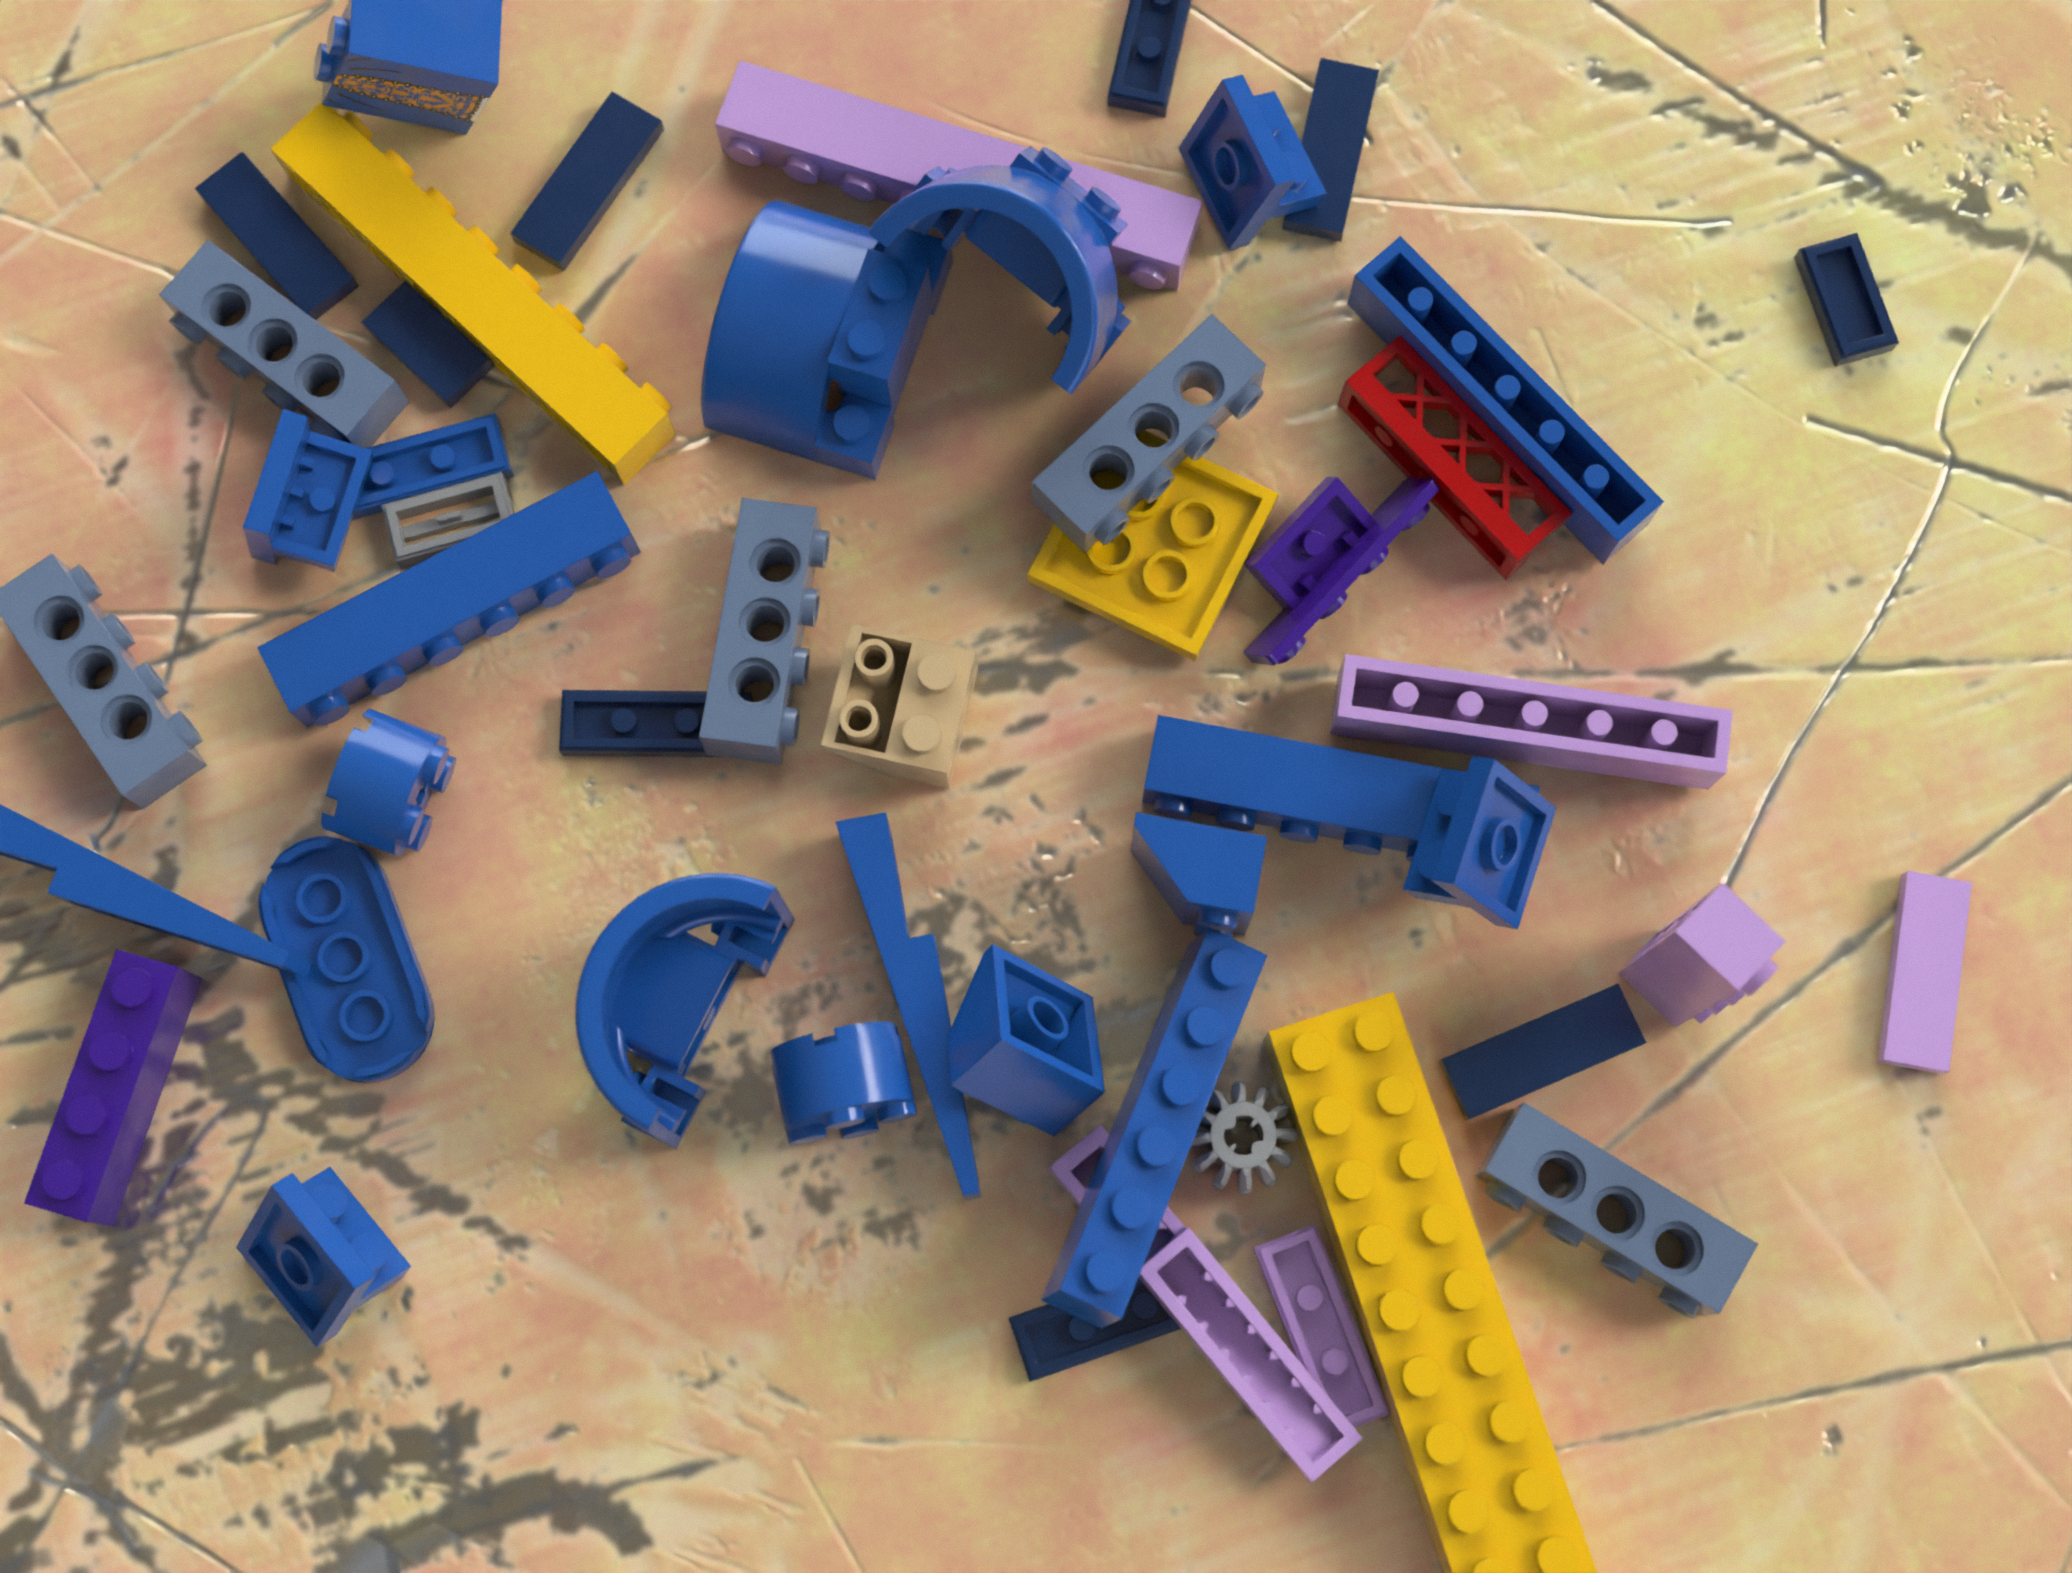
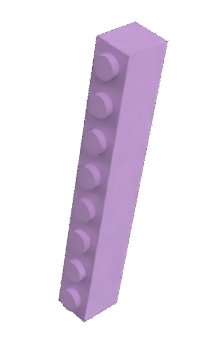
M741 60L738 63L715 123L722 151L741 164L756 167L763 163L782 169L789 177L802 183L815 184L818 180L840 187L844 193L857 200L873 201L874 198L893 204L912 193L925 173L938 166L944 171H947L949 168L960 170L986 165L1010 166L1017 155L1027 149V147ZM1064 159L1072 168V172L1069 175L1070 178L1087 191L1091 187L1100 189L1110 196L1122 209L1118 216L1128 225L1109 249L1114 262L1115 272L1128 275L1135 284L1147 289L1158 290L1167 287L1178 291L1200 227L1203 201Z

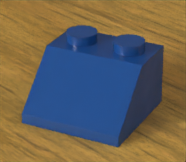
M1136 812L1130 851L1181 924L1195 926L1194 935L1199 936L1208 927L1231 938L1233 934L1245 936L1254 914L1267 836Z
M992 944L981 958L947 1036L951 1086L969 1097L977 1098L1013 1116L1022 1123H1028L1055 1136L1105 1093L1093 997Z

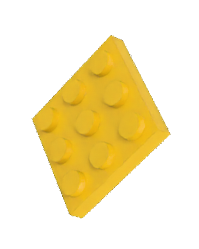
M1145 430L1136 436L1143 445L1148 447H1160L1168 442ZM1187 457L1172 471L1175 475L1174 480L1156 500L1148 503L1143 498L1127 513L1130 517L1128 524L1110 543L1103 545L1098 540L1084 553L1053 524L1027 573V581L1196 662L1244 568V564L1247 562L1277 503L1279 493L1203 457L1196 461ZM1110 470L1098 472L1091 479L1097 487L1105 490L1116 489L1124 483L1121 475Z

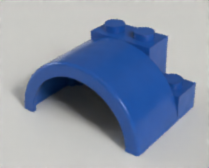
M1032 146L1028 147L1017 155L1010 166L986 165L960 170L949 168L947 171L938 166L925 173L912 193L889 207L869 228L868 233L885 247H889L895 238L907 227L912 230H918L924 236L934 227L945 236L940 245L948 251L958 245L963 237L966 236L970 242L1054 308H1060L1061 310L1046 329L1054 336L1062 330L1069 336V342L1065 346L1064 357L1051 380L1072 394L1102 360L1131 322L1129 318L1122 314L1125 306L1118 299L1117 277L1109 250L1128 225L1118 216L1122 210L1121 207L1110 196L1096 187H1091L1089 191L1085 190L1069 177L1072 172L1071 166L1058 154L1046 147H1042L1039 152Z
M773 200L767 203L754 217L739 244L717 304L702 375L701 413L704 426L711 430L876 480L895 426L894 414L929 315L935 314L953 263L952 249L948 251L940 245L943 240L941 238L931 235L924 236L920 232L907 228L895 238L889 247H885L868 233L870 228L868 226L781 200ZM834 380L838 384L840 394L845 397L835 410L826 411L830 382Z
M728 873L690 875L656 886L626 905L608 923L591 948L583 966L576 995L575 1022L581 1055L590 1076L605 1099L623 1116L620 1121L676 1150L707 1092L701 1086L685 1079L740 970L744 965L766 976L795 921L776 886L755 878ZM712 923L711 932L719 937L715 946L687 931ZM626 1052L652 1064L647 1075L640 1071H637L635 1074L633 1073Z

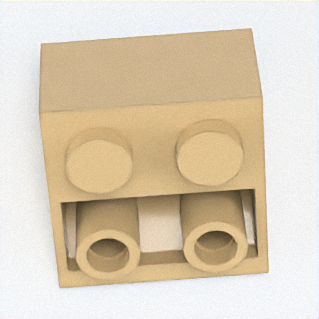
M851 624L821 742L822 749L890 777L950 790L978 674L976 651Z

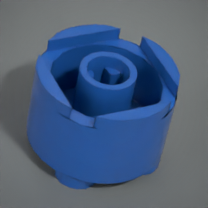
M368 709L362 715L370 724L368 730L363 731L355 727L353 728L333 770L326 796L337 800L334 816L322 812V828L395 856H400L406 848L419 852L429 834L433 819L432 816L424 814L433 790L440 793L446 790L454 772L456 758L448 755L449 748H446V738L444 736L376 710Z
M880 1021L834 1028L835 1035L814 1041L813 1034H808L784 1042L770 1050L772 1070L789 1145H801L827 1137L826 1130L839 1129L841 1139L862 1137L878 1132V1121L881 1124L892 1123L917 1115L902 1040L894 1023Z

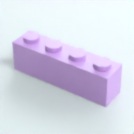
M1722 882L1661 928L1618 974L1674 1027L1681 1025L1691 1018H1694L1701 1024L1712 1013L1717 1015L1728 1004L1733 1006L1745 994L1751 996L1778 969L1779 966L1770 958L1786 941Z

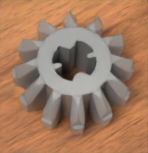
M1235 1081L1231 1088L1232 1104L1230 1105L1222 1093L1214 1088L1209 1104L1217 1116L1207 1111L1204 1112L1199 1126L1207 1129L1208 1132L1196 1133L1190 1147H1208L1209 1150L1208 1153L1202 1155L1194 1162L1193 1168L1197 1173L1205 1171L1213 1163L1221 1167L1213 1180L1212 1185L1214 1188L1222 1190L1227 1184L1231 1172L1237 1173L1238 1191L1241 1195H1248L1252 1190L1251 1171L1253 1170L1261 1183L1269 1188L1277 1182L1275 1173L1266 1160L1285 1168H1289L1292 1165L1294 1157L1275 1145L1276 1143L1296 1141L1298 1139V1130L1290 1127L1276 1129L1275 1123L1284 1119L1289 1114L1290 1108L1286 1103L1276 1106L1269 1113L1262 1107L1268 1100L1271 1092L1269 1088L1261 1086L1256 1092L1253 1102L1250 1103L1246 1102L1244 1083L1242 1081ZM1237 1121L1246 1122L1249 1124L1246 1131L1249 1133L1255 1129L1259 1141L1250 1145L1247 1155L1233 1152L1237 1146L1235 1143L1230 1147L1225 1143L1224 1135L1230 1134L1233 1131Z

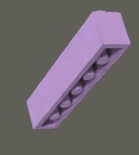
M1345 654L1337 676L1330 734L1708 790L1727 773L1733 710Z

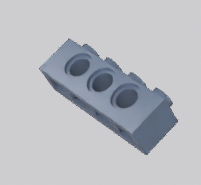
M209 240L202 245L159 294L175 313L169 322L181 334L198 346L204 339L208 340L220 349L215 357L232 373L244 381L250 374H253L265 383L266 386L263 388L262 393L281 410L286 409L295 412L298 408L313 420L310 424L312 432L363 448L372 447L409 404V400L392 377ZM238 311H246L242 320L237 324L225 326L226 320L232 314ZM292 345L290 353L284 359L275 362L270 361L271 356L278 348ZM331 380H340L338 387L333 393L325 397H316L318 389L324 383Z
M1211 314L1032 481V503L1084 553L1098 540L1103 545L1110 543L1128 524L1130 517L1127 513L1143 498L1148 503L1156 500L1170 486L1175 478L1172 471L1183 460L1190 457L1193 461H1196L1212 447L1219 437V432L1216 431L1217 428L1232 414L1237 419H1241L1253 409L1264 393L1260 388L1266 364ZM1190 388H1201L1209 392L1213 400L1204 405H1193L1188 403L1181 394ZM1157 429L1163 432L1169 441L1160 447H1148L1143 445L1136 436L1144 430ZM1110 470L1121 475L1124 483L1116 489L1105 490L1097 487L1091 479L1098 472Z
M742 498L699 734L706 755L782 765L785 745L795 746L799 729L800 710L798 708H791L795 685L805 686L810 662V649L802 648L805 626L815 627L820 603V590L812 588L815 567L825 568L830 543V532L821 530L817 507ZM776 564H786L794 569L787 579L780 582H770L763 578L766 570ZM774 622L784 627L780 636L772 641L762 642L752 637L756 628L764 623ZM764 681L774 686L772 693L760 702H749L741 697L744 689L753 682Z
M52 553L0 588V616L121 795L144 809L207 766L195 748L203 740L194 725L181 711L174 715L170 712L161 698L169 693V690L154 668L146 661L139 666L128 648L136 642L122 621L113 612L105 617L94 601L103 594L89 573L80 564L71 569ZM80 618V624L75 634L61 640L60 635L64 625L72 619ZM113 666V676L109 683L102 688L94 690L93 683L98 672L106 667ZM147 715V725L144 731L133 739H127V728L131 721L138 716Z
M1525 1102L1512 1110L1475 1174L1476 1177L1488 1183L1484 1192L1490 1198L1515 1212H1520L1523 1205L1546 1219L1542 1228L1547 1233L1575 1248L1578 1247L1581 1241L1585 1242L1604 1254L1600 1264L1606 1269L1632 1283H1636L1639 1276L1662 1290L1658 1297L1662 1303L1691 1319H1694L1698 1312L1702 1315L1720 1314L1758 1246V1243ZM1545 1162L1558 1164L1567 1174L1568 1188L1561 1198L1549 1196L1542 1190L1539 1184L1538 1173ZM1603 1197L1614 1198L1624 1208L1626 1220L1623 1228L1618 1233H1611L1605 1230L1597 1219V1206ZM1663 1232H1669L1676 1236L1683 1247L1682 1261L1675 1269L1664 1266L1656 1256V1240Z

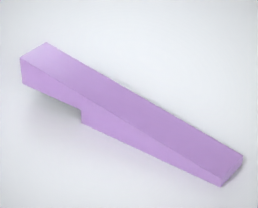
M1101 1124L1047 1168V1171L1078 1207L1081 1204L1109 1136ZM1167 1206L1138 1278L1307 1480L1313 1483L1363 1439L1362 1436L1189 1227H1185Z

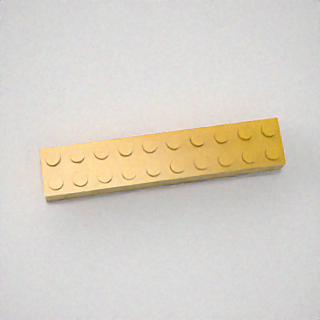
M1394 991L1268 1031L1263 1044L1283 1103H1286L1290 1108L1288 1114L1292 1128L1298 1130V1139L1296 1141L1371 1363L1391 1412L1389 1416L1442 1572L1598 1573Z

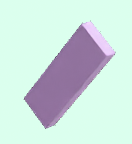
M1906 871L1901 874L1878 1063L1936 1074L1949 1072L1972 882L1913 871Z
M1316 1224L1254 1247V1253L1293 1353L1354 1428L1391 1414Z

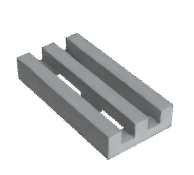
M499 472L383 504L382 509L395 562L398 566L404 568L418 564L513 515L515 511L508 494L509 488L503 473ZM495 495V502L462 511H452L438 515L436 518L401 527L400 524L402 519ZM497 517H500V518H501V520L493 521V522H490V523H486V524L479 525V526H475V527L468 528V529H465V530H461V531H457V532H454V533L446 534V535H443V536H439V537H436V538L428 539V540L421 541V542L414 543V544H410V545H407V546H406V544H405V543L410 542V541L418 540V539H421V538H425V537H428V536L436 535V534L443 533V532H446V531H450V530H454V529H457V528L465 527V526H468V525H472V524H475V523L483 522V521L490 520V519H493V518H497Z

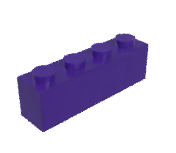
M116 949L24 1204L84 1222L114 1227L201 984V977L174 965Z

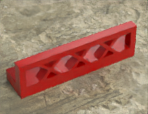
M1398 336L1345 381L1337 405L1407 478H1433L1440 486V490L1433 496L1430 502L1505 580L1525 564L1531 552L1571 517L1572 512L1401 336ZM1397 359L1415 377L1414 395L1390 393L1375 377ZM1424 388H1425L1432 396H1426V395H1424ZM1405 408H1414L1413 416ZM1423 409L1446 410L1457 421V439L1432 437L1423 427ZM1467 432H1468L1475 440H1466V439H1467ZM1448 452H1456V461ZM1466 453L1490 455L1500 465V484L1476 482L1466 472ZM1510 477H1511L1518 485H1510ZM1491 497H1499V505ZM1509 499H1533L1549 517L1527 535L1509 517Z

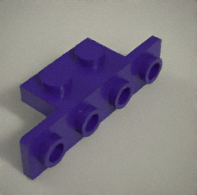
M1326 477L1244 564L1283 608L1244 650L1246 657L1252 663L1271 666L1285 663L1293 658L1306 642L1304 635L1319 619L1329 617L1344 604L1348 596L1345 591L1360 575L1373 571L1386 559L1389 553L1387 546L1401 531L1414 527L1427 515L1430 510L1428 502L1440 490V486L1433 478L1405 479L1370 515L1338 477Z

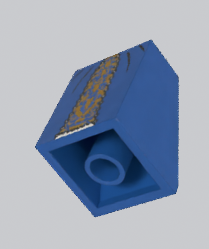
M349 0L341 17L332 16L327 44L319 43L316 51L314 80L323 82L322 105L466 135L498 86L502 0Z

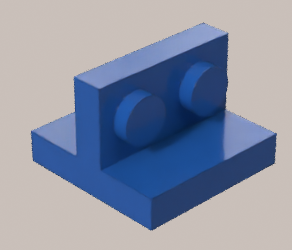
M1243 75L1221 80L1178 147L1228 250L1249 245L1267 219L1317 207L1327 194L1276 92L1272 91L1253 96Z
M283 409L243 525L251 558L276 565L280 555L335 572L373 459V451L312 432L308 416Z
M1472 756L1467 771L1442 768L1403 890L1418 899L1469 907L1495 926L1518 929L1556 807L1496 759Z
M331 1167L303 1183L298 1180L294 1173H291L271 1185L236 1246L316 1348L339 1333L352 1311L404 1278L411 1267Z

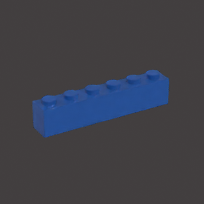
M1401 236L1355 274L1347 305L1387 345L1398 336H1401L1572 512L1569 520L1563 525L1603 565L1650 523L1664 501Z
M596 471L257 648L289 712L306 727L313 724L317 726L327 725L344 717L350 711L349 705L370 694L381 696L395 691L407 681L406 676L428 664L430 666H440L452 661L463 652V646L483 635L494 637L511 630L518 624L519 616L541 605L544 608H549L561 604L575 593V587L596 576L603 579L620 573L630 565L631 558L640 554L641 551L601 476Z
M1158 715L1142 802L1154 804L1153 811L1155 813L1170 818L1189 819L1192 812L1217 816L1216 823L1229 829L1252 831L1255 824L1280 828L1279 835L1292 841L1315 843L1318 840V836L1344 840L1342 846L1344 849L1361 854L1377 855L1381 853V848L1407 852L1406 860L1412 862L1442 768ZM1527 784L1539 794L1540 786Z
M1210 927L1187 946L1041 1301L1101 1329L1122 1319L1267 958L1266 954Z

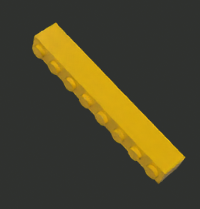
M322 101L318 103L270 148L287 176L402 282L406 281L489 357L493 365L616 479L625 485L676 435L668 416V412L672 407L665 397L648 382H645L639 388L624 374L628 370V366L607 344L602 342L595 348L581 335L585 331L583 324L567 307L558 303L552 308L538 295L542 292V288L523 267L515 264L509 269L496 257L500 253L498 247L480 228L473 225L467 231L454 219L457 215L456 209L436 188L431 186L424 192L411 180L415 177L414 171L399 154L391 148L381 153L370 142L374 138L373 134L355 114L347 110L341 116L332 107L323 106Z

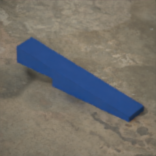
M0 804V855L55 872L47 893L84 909L307 978L312 965L311 962Z
M886 812L835 821L965 1200L980 1198L982 1196L964 1095L960 1090L952 1087L950 1081L947 1036L951 1029V1021L934 933L911 938L909 936L891 828Z

